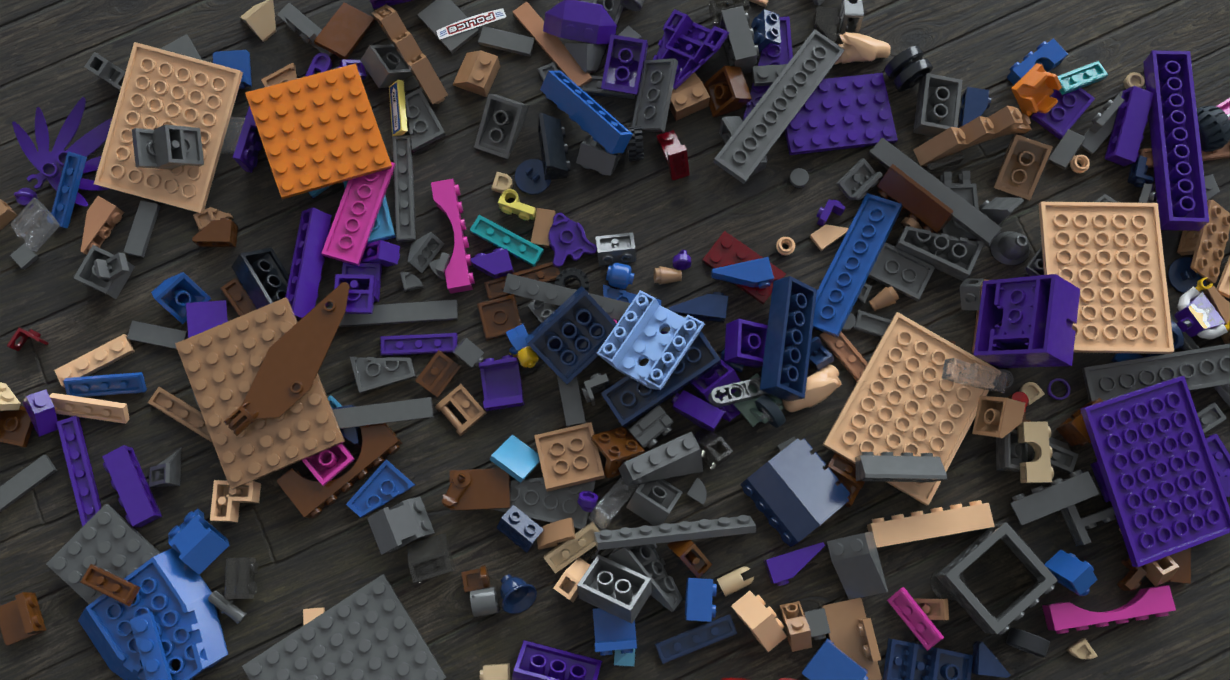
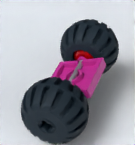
M1230 98L1217 106L1197 108L1201 150L1210 152L1221 149L1230 141Z

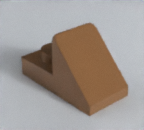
M914 599L930 620H949L948 599Z

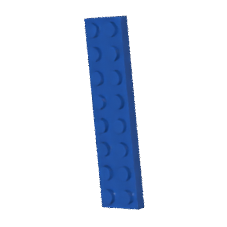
M869 193L865 195L817 290L813 320L814 329L835 337L839 336L902 210V204Z

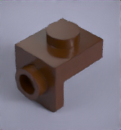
M1130 558L1123 559L1121 563L1129 569V572L1120 580L1117 586L1123 591L1136 590L1142 583L1140 580L1147 572L1142 568L1143 566L1133 567Z

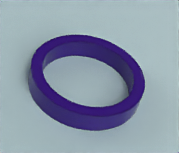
M1056 378L1049 382L1047 392L1051 398L1063 400L1070 394V385L1066 380ZM1060 381L1065 384L1067 393L1064 397H1056L1052 394L1051 385L1053 382Z

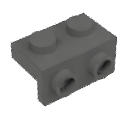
M864 158L860 159L836 185L848 200H860L867 194L866 191L879 183L878 179L883 174L875 172Z
M594 374L590 377V380L584 382L585 388L582 391L586 402H591L592 406L596 405L593 394L609 388V380L606 374Z

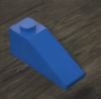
M769 257L714 268L711 272V277L714 279L753 288L759 286L760 289L769 287L774 280Z

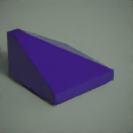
M733 404L717 407L725 412L722 418L729 422L741 414Z

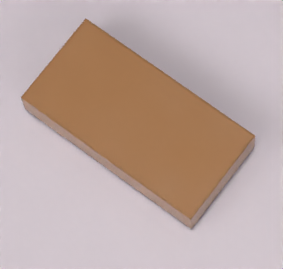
M537 208L531 243L550 248L548 233L553 224V217L556 214L555 210Z

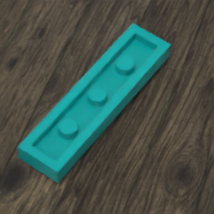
M478 215L470 228V233L498 248L507 249L508 253L534 267L544 252L543 248L481 215Z

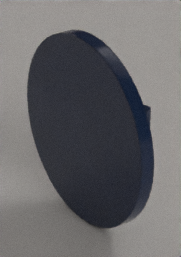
M529 159L522 162L515 172L516 185L526 194H540L551 183V180H545L543 164L538 159Z
M1189 257L1175 260L1169 266L1167 272L1171 286L1183 294L1192 287H1196L1198 280L1203 278L1191 269L1193 258ZM1206 279L1203 281V285H1204V286H1205V284H1206V282H1207Z

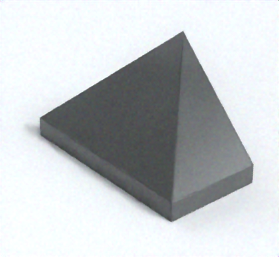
M432 232L427 233L411 243L408 262L419 272L423 273L444 243Z

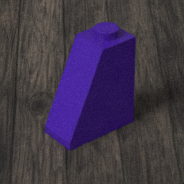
M685 390L681 394L677 393L671 402L674 404L672 408L674 411L710 434L713 433L725 413Z

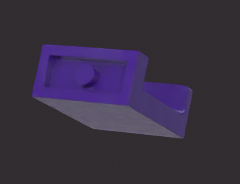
M507 355L503 356L500 360L487 358L483 362L478 363L484 395L483 404L486 411L525 406L517 357Z

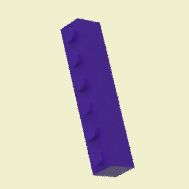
M316 208L302 211L286 292V298L289 300L297 323L315 307L318 298V287L321 281L322 266L325 261L321 253L331 228L332 215Z

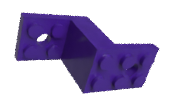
M249 106L233 159L244 171L252 173L257 165V156L263 144Z

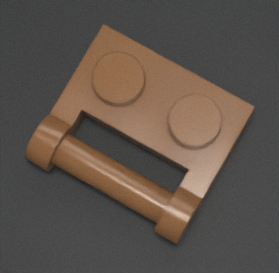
M462 384L457 386L435 406L457 429L456 432L459 436L466 433L471 426L486 414L484 409ZM450 402L467 420L464 424L447 407Z

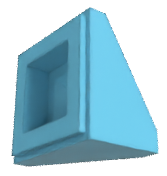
M635 648L633 653L621 654V650H615L614 665L634 666Z

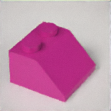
M341 443L302 461L322 486H324L355 459L347 447Z

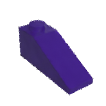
M824 542L764 560L771 584L777 583V586L788 584V579L793 578L825 546Z

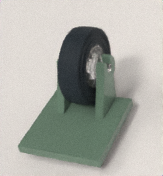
M756 373L750 379L758 378L760 376ZM748 385L751 393L757 392L753 385ZM738 391L732 394L734 397H740ZM762 395L759 398L733 404L752 427L759 422H769L775 428H779L786 422L781 411L783 409V406L780 405L782 401L776 396Z

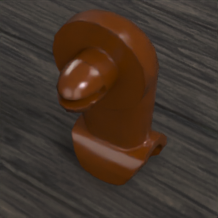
M460 470L454 474L447 493L443 494L442 504L449 509L457 507L458 499L471 481L468 472Z

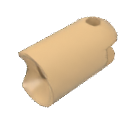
M741 567L717 579L725 597L753 582L754 576L745 581L741 576V573L750 568Z

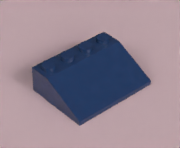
M581 286L530 333L525 340L540 358L568 384L598 356L597 352L617 323Z

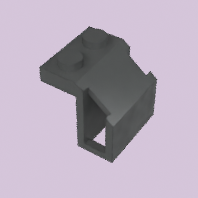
M421 497L404 500L390 509L388 507L383 508L367 518L381 555L396 551L416 539L435 533Z

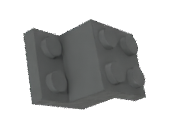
M163 125L154 130L132 129L136 167L172 170L182 165H204L200 128Z

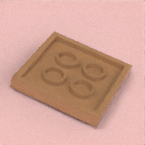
M591 422L534 435L547 492L605 478L598 448L591 440L592 435H594Z

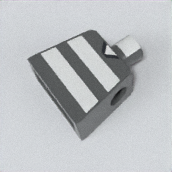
M842 0L839 10L840 35H843L845 32L859 33L864 17L862 0Z

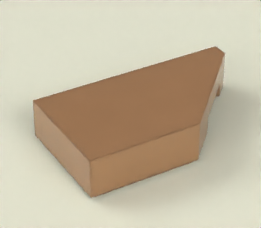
M211 207L203 210L202 213L193 215L199 231L212 220H220V218L234 219L231 214Z

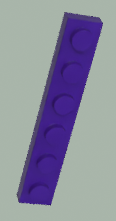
M73 416L56 423L83 527L102 507L80 419L78 416Z

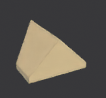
M266 0L253 6L240 17L263 42L277 32L273 0Z

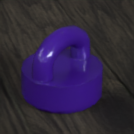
M22 188L14 193L17 202L24 207H31L37 201L36 192L30 188Z
M681 250L678 255L673 257V267L677 270H686L691 266V257L687 255L686 250Z
M582 491L579 493L577 502L584 511L593 512L597 505L598 496L591 491Z

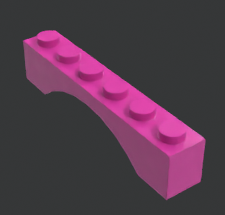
M453 179L431 182L434 202L450 219L454 231V250L451 260L445 269L447 289L450 294L473 290L472 284L475 283L473 272L469 270V266L472 263L470 254L467 255L466 248H469L468 238L464 237L463 233L466 230V224L464 219L461 220L460 213H463L462 202H458V196L461 195L459 185H455Z
M1169 585L1140 589L1129 602L1107 612L1088 611L1070 602L1042 605L1048 630L1056 631V634L1068 633V628L1076 627L1077 631L1089 629L1088 625L1096 624V627L1109 626L1108 622L1116 621V624L1129 622L1128 618L1133 617L1136 620L1149 619L1148 615L1155 614L1156 617L1168 616L1169 611L1176 610Z

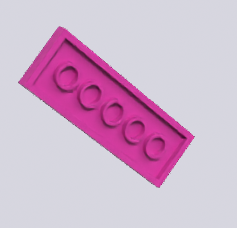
M391 162L392 168L348 181L321 254L323 256L356 266L360 265L393 174L395 163Z

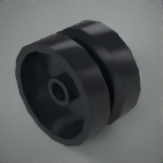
M912 46L902 51L884 68L889 79H894L893 84L898 92L912 88L922 80L926 73L930 74L933 69L928 59H922L924 54L919 46Z

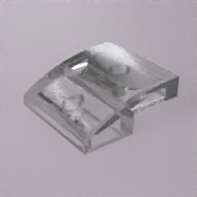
M33 198L11 223L16 235L24 238L29 249L35 252L40 249L60 226L50 211L36 198Z

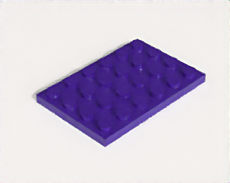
M883 73L823 79L785 129L789 155L875 146L882 137L890 144L896 143L898 138Z

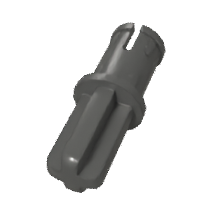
M216 590L208 597V600L221 610V614L225 613L237 624L247 614L234 605L233 600L229 601Z

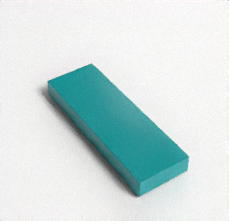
M1096 61L1057 76L1062 86L1059 91L1062 95L1101 81L1108 74L1100 62Z

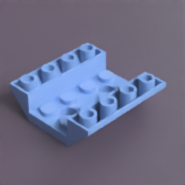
M640 290L597 352V355L619 372L650 389L661 390L705 324L690 315L684 318L660 306L656 298ZM664 327H670V331L667 334H661V330ZM642 359H649L647 365H639Z

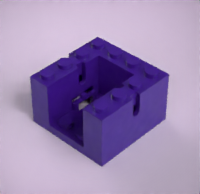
M1057 274L983 281L974 356L998 368L1072 366L1076 334L1072 327L1073 324H1077L1080 289Z

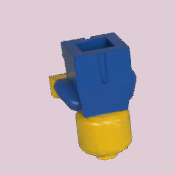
M522 324L506 331L512 345L509 349L510 355L517 357L521 366L534 367L539 357L525 340L528 333L524 325Z

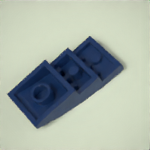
M888 638L883 680H971L973 656L934 647L927 651L923 645Z

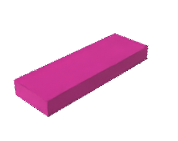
M904 587L887 600L927 651L944 638Z

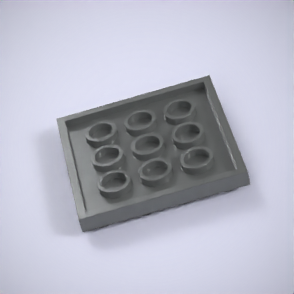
M105 504L46 565L90 605L103 595L80 583L90 564L124 579L152 557L160 554V552L109 504Z

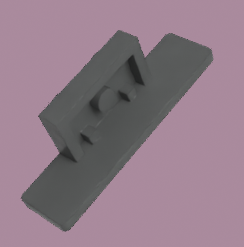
M288 3L277 14L292 32L299 34L305 43L309 42L319 52L326 53L329 57L333 55V53L317 46L314 42L322 29L291 3Z
M1123 91L1113 101L1110 99L1103 106L1105 111L1102 114L1099 112L1093 118L1092 122L1094 124L1084 134L1086 138L1081 145L1088 153L1093 154L1112 132L1118 107L1124 101L1121 98Z

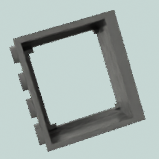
M1007 522L994 524L995 527H990L935 575L981 630L988 634L999 633L1001 635L1009 629L1008 624L1013 620L1017 621L1025 614L1023 611L1028 607L1035 606L1040 601L1038 598L1043 593L1048 594L1055 587L1053 584L1058 581ZM1001 539L1033 574L1037 581L995 617L987 611L960 580L959 574Z

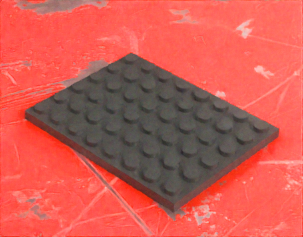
M385 574L368 583L242 666L249 680H444L447 678Z

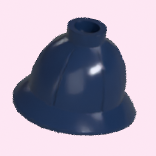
M510 574L505 575L501 579L500 593L503 600L502 608L505 612L510 614L521 613L533 605L537 597V591L534 586L527 584L521 578L512 577Z

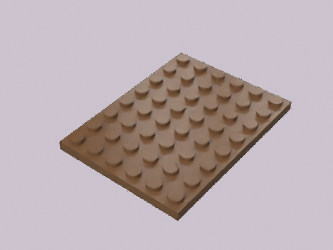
M286 297L175 343L230 489H236L345 442L318 373L311 389L280 418L256 419L238 436L228 428L229 425L223 422L243 404L269 348L297 323L289 300Z

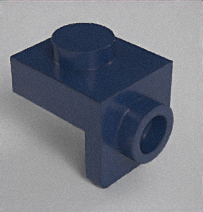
M816 336L811 339L809 362L819 371L835 360L833 355L822 346L820 338Z

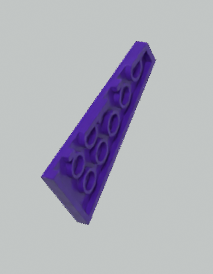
M779 17L781 43L779 45L769 43L762 50L758 66L788 64L793 58L789 17ZM752 85L750 93L752 100L747 103L743 121L771 85Z

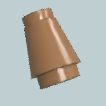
M662 266L654 268V283L662 285L681 281L682 271Z
M892 286L889 288L885 287L869 301V304L876 311L877 309L895 304L899 296Z

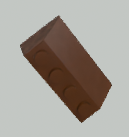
M894 164L890 166L877 186L878 195L881 198L902 204V210L908 214L907 217H911L921 224L923 230L939 234L952 218L954 211Z

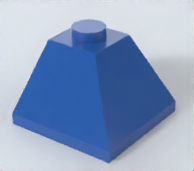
M184 272L164 280L151 292L154 299L182 324L187 321L186 303L208 302L211 299Z

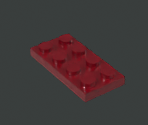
M724 231L702 262L714 269L763 257ZM770 263L774 276L773 281L784 278L786 273ZM773 282L769 287L762 289L759 286L753 288L733 283L763 305L772 294Z

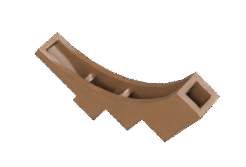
M1006 106L989 117L979 116L960 128H948L915 148L914 153L920 166L930 167L959 151L984 141L1010 134L1027 133L1032 130L1029 125L1031 122L1029 117L1021 113L1018 108Z

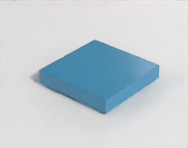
M511 435L489 459L520 483L540 463L538 453L514 435Z

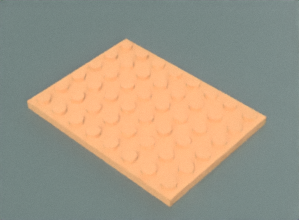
M134 42L94 184L202 213L205 210L243 72ZM163 125L200 128L204 165H182L172 170L138 168L135 166L132 129L154 130Z
M1040 202L1039 217L1044 275L1057 274L1080 289L1077 324H1073L1072 327L1076 331L1074 352L1173 353L1174 345L1158 203Z
M897 312L825 439L823 446L854 464L855 457L861 455V452H873L876 456H881L882 452H893V456H901V453H913V456H921V453H933V457L941 458L944 469L947 471L976 416L980 395L987 396L1000 370ZM941 481L887 483L927 506L931 502Z

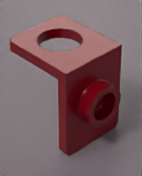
M18 328L7 344V347L19 351L28 337L45 345L49 343L41 339V334L32 329L26 331ZM21 337L20 342L15 345V341Z

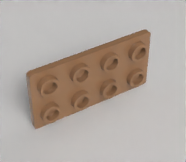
M1208 200L1209 223L1199 231H1183L1177 253L1181 256L1193 255L1191 269L1203 278L1208 277L1206 279L1208 282L1216 283L1224 257L1226 242L1228 241L1230 213L1214 200Z
M856 598L823 605L822 608H825L831 632L828 633L829 639L858 665L868 670L866 674L868 680H881L882 677L878 665L881 657L871 618H866L862 599Z

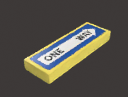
M397 80L389 86L392 136H402L408 131L404 82Z

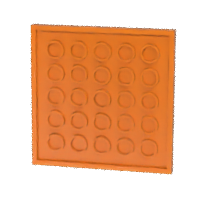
M356 63L245 92L281 199L392 168Z

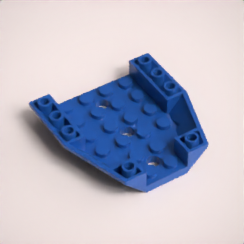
M173 548L152 557L124 578V580L141 587L136 595L135 603L131 604V606H127L103 594L88 605L78 619L109 669L124 680H147L130 619L148 612H153L172 680H192L203 670L213 667L229 655L216 606L208 600L212 593L201 575L186 565L179 558L181 554ZM175 659H178L181 663L180 669L177 671L172 668V662Z

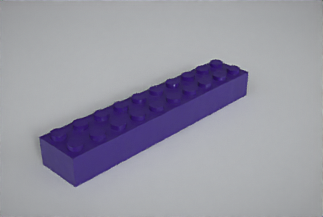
M1152 50L1143 64L1146 90L1154 93L1152 98L1153 104L1148 115L1161 230L1199 231L1209 223L1191 54L1190 51Z

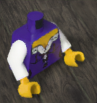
M1208 277L1198 280L1196 287H1192L1179 298L1178 311L1174 314L1178 321L1177 326L1181 332H1186L1190 337L1198 335L1200 338L1214 339L1228 333L1227 330L1230 329V320L1224 325L1225 321L1204 293H1200L1201 290H1206L1213 286V283L1207 286L1203 285V281Z

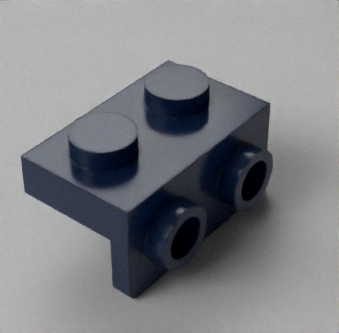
M764 9L753 19L751 24L754 32L753 42L754 45L758 46L759 53L769 43L776 45L781 43L779 15Z

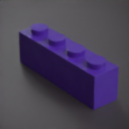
M1132 86L1123 91L1121 98L1124 101L1118 107L1105 155L1106 160L1121 166H1127L1136 162L1139 156L1140 143L1144 137V128L1148 122V113L1153 104L1152 98L1154 93L1137 86Z
M123 445L102 456L104 459L103 466L112 478L111 485L119 494L118 501L127 513V522L133 527L141 528L162 517L133 448Z

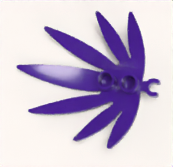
M82 97L65 120L52 152L49 151L47 123L39 107L36 108L35 136L38 152L28 134L20 125L13 121L14 132L23 152L34 167L40 171L37 175L32 174L28 176L27 180L29 182L34 179L38 180V184L34 186L36 190L40 189L43 186V182L48 180L57 191L67 152H73L85 157L95 152L106 141L112 118L86 133L64 151L75 136L81 123L86 99ZM102 156L86 161L83 174L97 171ZM81 178L79 189L87 191L109 190V188L95 185L93 180ZM77 193L75 204L88 207L89 204L80 193Z

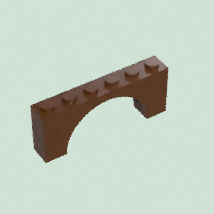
M387 423L360 427L362 432V449L357 462L346 474L329 481L326 485L322 486L320 482L305 478L298 470L293 468L276 480L303 517L309 519L312 517L313 519L320 515L322 508L333 504L338 499L337 496L339 494L349 491L354 486L353 483L355 481L365 478L371 468L380 466L385 461L384 458L387 455H392L400 449L399 446L402 442Z

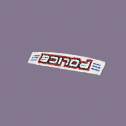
M503 8L455 22L436 32L440 40L506 18Z

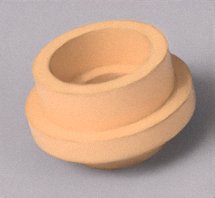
M1076 155L1070 162L1071 169L1076 173H1084L1090 166V161L1085 155Z
M782 237L777 241L776 249L782 255H790L795 249V242L790 237ZM787 244L789 248L784 249L782 245Z

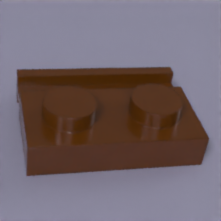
M438 350L415 382L438 398L461 366Z

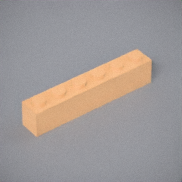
M978 500L969 502L970 506L962 507V504L951 505L950 510L943 511L942 507L930 509L931 513L923 514L922 510L911 512V517L904 518L903 514L891 516L892 520L884 521V517L872 519V523L868 524L867 528L868 532H873L876 547L878 548L995 526L989 503L982 504V501Z

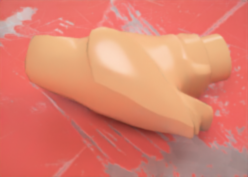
M845 32L843 35L839 34L841 41L844 43L838 44V46L843 48L844 52L834 65L854 61H873L875 58H888L891 50L890 45L884 41L859 33Z
M828 364L819 372H815L807 377L805 398L794 401L783 400L784 408L789 412H796L807 407H813L825 400L842 385L838 378V369Z

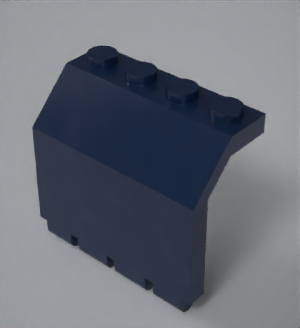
M797 438L740 484L744 493L754 501L756 508L766 516L769 524L779 532L782 540L790 547L801 541L849 501L847 497L850 495V492L842 483L838 486L835 484L839 479L829 467L826 470L822 468L826 463L817 452L811 455L810 451L813 448L805 438L801 441Z

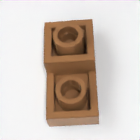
M567 518L542 526L543 532L537 538L538 549L558 546V542L575 539L573 519Z

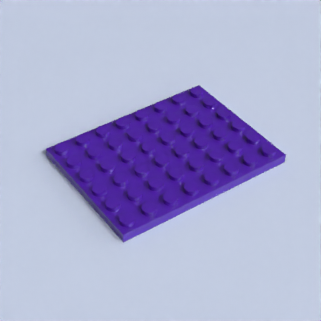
M1184 376L1169 379L1080 409L1133 567L1143 566L1230 533V508Z

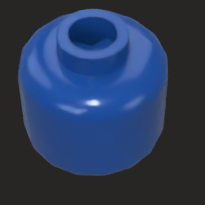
M615 262L612 266H609L606 280L611 287L626 289L628 284L632 285L635 274L631 273V266Z

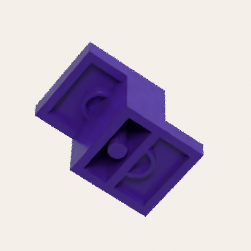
M343 262L342 274L335 275L334 289L343 282L349 284L350 288L345 314H373V303L379 302L381 263H360L359 266Z

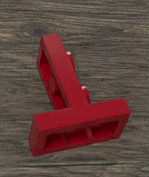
M672 130L656 135L659 146L669 165L672 181L689 176L687 149L685 145L681 146L675 131Z

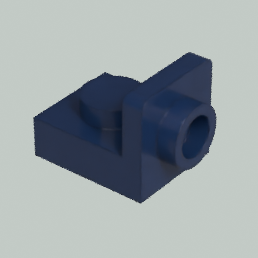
M1139 156L1136 162L1131 164L1127 183L1143 188L1144 183L1151 184L1154 181V177L1145 175L1148 169V165H1146L1147 157Z

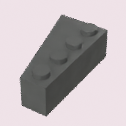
M1080 469L1070 473V477L1064 480L1062 477L1050 482V486L1043 488L1041 485L1031 489V494L1024 496L1021 493L1012 497L1013 501L1009 502L1019 525L1027 524L1098 495L1099 492L1089 472H1082Z

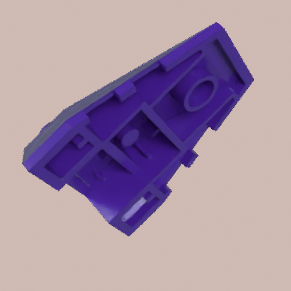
M674 9L664 25V34L662 40H659L658 43L659 50L657 55H654L653 60H678L673 89L676 90L720 49L729 32L716 26L712 30L694 23L687 14Z

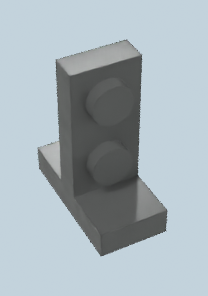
M1075 504L1061 509L1076 546L1091 542L1086 530L1096 527V522L1103 520L1106 523L1116 519L1113 506L1081 518Z

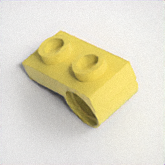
M508 189L503 192L498 201L502 212L509 215L512 213L517 214L523 220H535V207L520 203L515 190ZM509 198H515L513 203L506 202Z

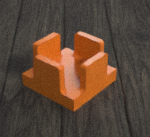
M1037 63L1011 89L1021 112L1029 117L1032 113H1048L1058 103L1057 98L1050 97L1054 93L1053 89L1060 90L1062 86L1056 74L1046 72L1043 65Z

